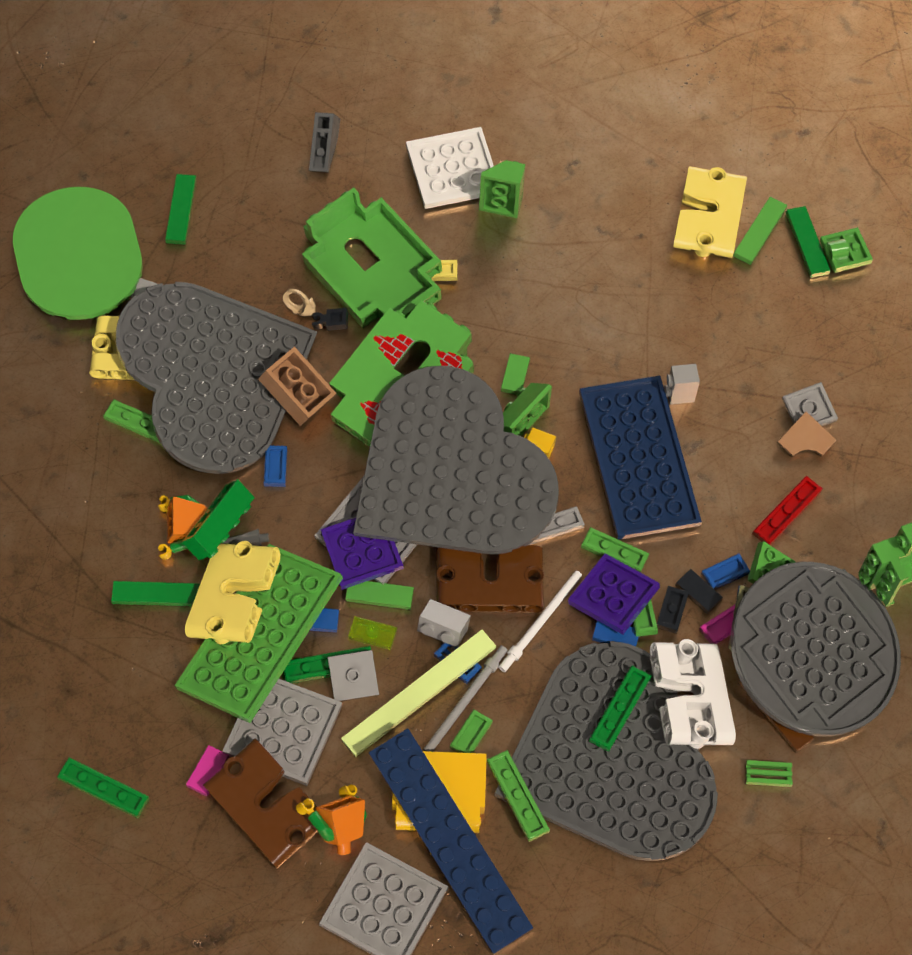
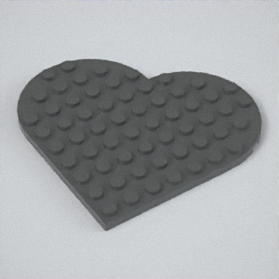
M175 282V284L163 285V283L146 288V291L138 296L135 295L124 307L116 328V348L120 361L126 371L139 384L155 392L152 404V423L156 436L164 449L178 462L191 469L205 473L223 474L239 471L252 465L272 445L286 410L258 379L293 347L307 360L317 331L195 284Z
M425 367L399 379L390 387L381 400L376 415L353 533L354 536L483 554L512 552L513 549L532 543L550 525L558 504L559 487L557 475L551 461L539 447L519 435L504 432L502 407L496 394L486 382L473 373L456 367Z
M610 641V643H592L583 646L570 656L565 657L551 675L512 759L545 820L629 858L658 861L678 856L699 842L713 820L718 794L713 770L709 762L698 751L699 749L693 748L690 745H668L665 742L659 708L666 704V699L678 697V691L655 686L650 654L647 651L631 644ZM633 665L651 675V679L610 752L589 742V739L630 667ZM498 785L494 796L507 802Z

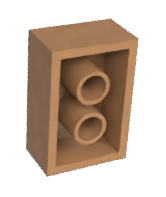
M295 347L269 367L258 379L300 426L337 394Z

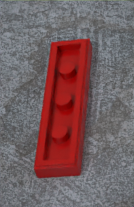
M805 476L753 530L752 534L761 542L764 541L771 545L822 492L823 488L808 476Z

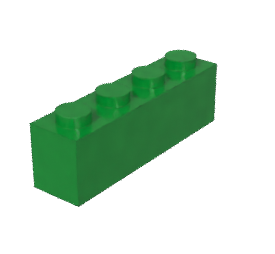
M238 479L226 484L183 539L182 544L199 561L206 557L212 558L219 549L217 547L219 544L226 541L230 536L229 531L240 523L241 520L239 518L241 515L249 511L251 508L250 503L255 497Z

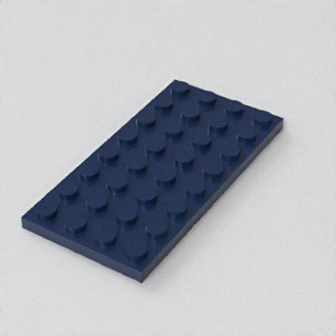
M661 376L580 388L579 394L617 539L621 540L701 526V517Z

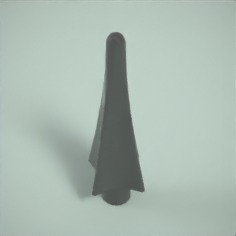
M259 529L228 538L221 544L237 545L241 541H248L252 546H262L261 543L269 542L270 538L269 533L260 534Z

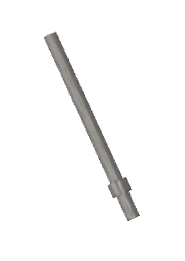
M501 645L492 658L489 657L483 670L424 747L423 751H434L489 675L497 670L499 662L508 651L507 648Z

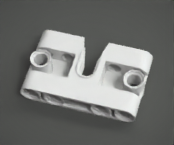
M684 639L679 644L653 642L650 646V660L655 686L674 691H689L694 694L666 699V704L659 708L666 744L690 745L696 749L702 748L704 745H733L736 733L718 645L695 644V642L689 639Z

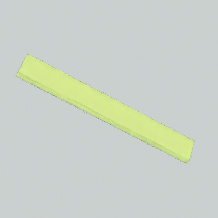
M480 630L341 738L343 743L357 757L496 649V645L483 630Z

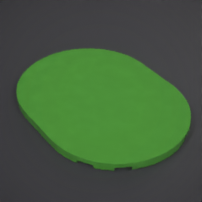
M68 187L55 190L31 203L23 211L15 225L13 248L23 289L30 301L45 313L52 316L66 317L69 320L95 318L118 308V305L125 299H129L136 290L138 281L142 276V256L131 215L124 204L113 195L89 187Z

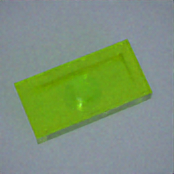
M355 616L348 637L351 640L391 650L397 627Z

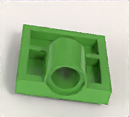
M858 227L821 236L820 243L834 273L868 265L873 261Z
M759 542L747 581L753 584L769 571L782 565L795 563L796 561L766 542Z

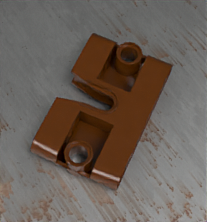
M521 546L513 549L512 552L499 554L496 579L493 581H488L484 577V563L481 553L437 547V602L461 612L538 613L544 610L543 548L541 546ZM449 576L451 579L443 580L441 577ZM530 577H536V578H538L539 580H538V581H531V580H529V578H530Z
M255 738L236 756L229 758L225 765L205 782L203 786L278 869L296 851L305 847L308 840L318 831L308 819V814L301 815L296 810L297 804L303 803L305 799H310L300 787L280 797L270 807L261 808L260 803L262 799L274 789L285 771ZM234 764H240L242 767L238 774L230 773V769ZM314 803V808H313V810L316 811V807H317V806H316V804ZM297 831L303 834L302 840L298 843L292 842L291 835Z

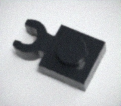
M347 308L327 309V313L324 315L320 312L313 313L314 320H319L318 322H312L315 330L322 329L324 326H326L327 331L348 329Z

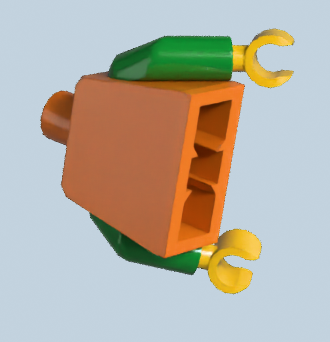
M162 495L159 498L161 503H165L159 504L158 507L160 511L167 512V543H171L170 546L166 544L158 546L159 551L167 550L164 554L159 555L163 560L169 559L172 552L177 553L187 549L182 544L183 539L207 510L205 505L200 504L189 495L174 496L170 499Z
M352 784L349 786L344 785L339 789L340 799L318 806L316 811L313 810L314 802L311 799H305L303 803L300 802L296 805V810L299 814L309 815L308 819L319 832L324 842L337 845V854L339 855L351 853L350 842L362 837L364 822L367 817L365 799L355 796L357 787Z

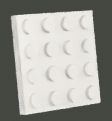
M481 127L406 142L407 152L425 209L480 198L481 173L494 166Z

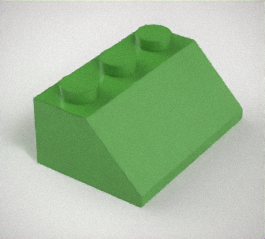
M505 160L483 171L480 182L479 210L518 218L523 199L526 164Z
M530 383L527 388L523 387L515 401H510L504 409V432L522 437L550 407L552 386L549 384Z

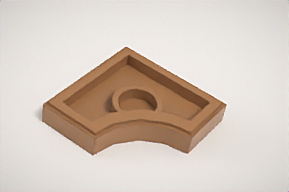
M805 412L777 443L791 456L806 450L816 452L822 456L837 440L810 414Z

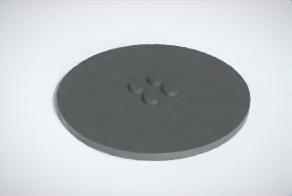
M795 562L782 565L769 571L753 583L745 592L735 611L731 629V650L738 676L745 690L758 707L781 725L796 732L812 736L843 735L863 727L876 718L893 696L901 666V651L896 628L887 609L872 590H868L866 585H863L858 578L835 566L818 562Z

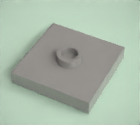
M822 382L782 397L793 424L805 412L810 414L821 426L838 420Z
M372 650L328 657L334 700L344 701L379 695Z

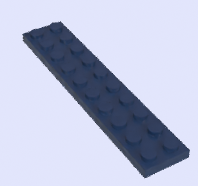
M408 728L370 751V757L491 952L495 954L532 930L533 926L410 730Z

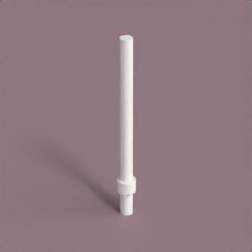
M575 571L519 642L509 649L507 657L498 667L502 672L505 673L512 663L518 661L522 656L524 648L582 577L579 571Z

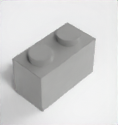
M696 364L671 366L670 374H667V385H664L666 397H669L670 405L695 402L700 383Z
M430 599L419 617L417 631L443 641L446 644L458 647L468 630L471 615Z

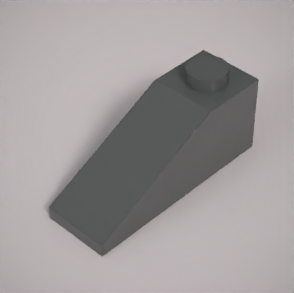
M315 112L309 171L329 173L340 128V118L334 113Z

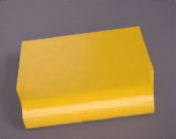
M423 751L472 831L479 833L481 826L480 814H484L486 754ZM393 794L392 810H396V830L416 831Z

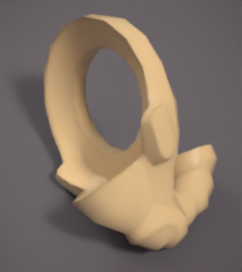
M289 289L284 293L283 301L293 311V314L313 316V313L316 311V305L312 297L308 299L304 293L297 289ZM291 293L298 294L302 298L303 304L296 305L292 303L289 295Z

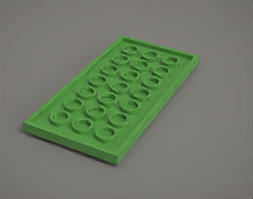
M268 544L267 547H276V546H273V545H271V544ZM279 548L280 562L270 590L236 592V594L255 599L257 607L262 608L252 640L249 643L229 641L225 644H217L213 638L205 639L174 685L177 690L248 723H251L343 579L341 573Z

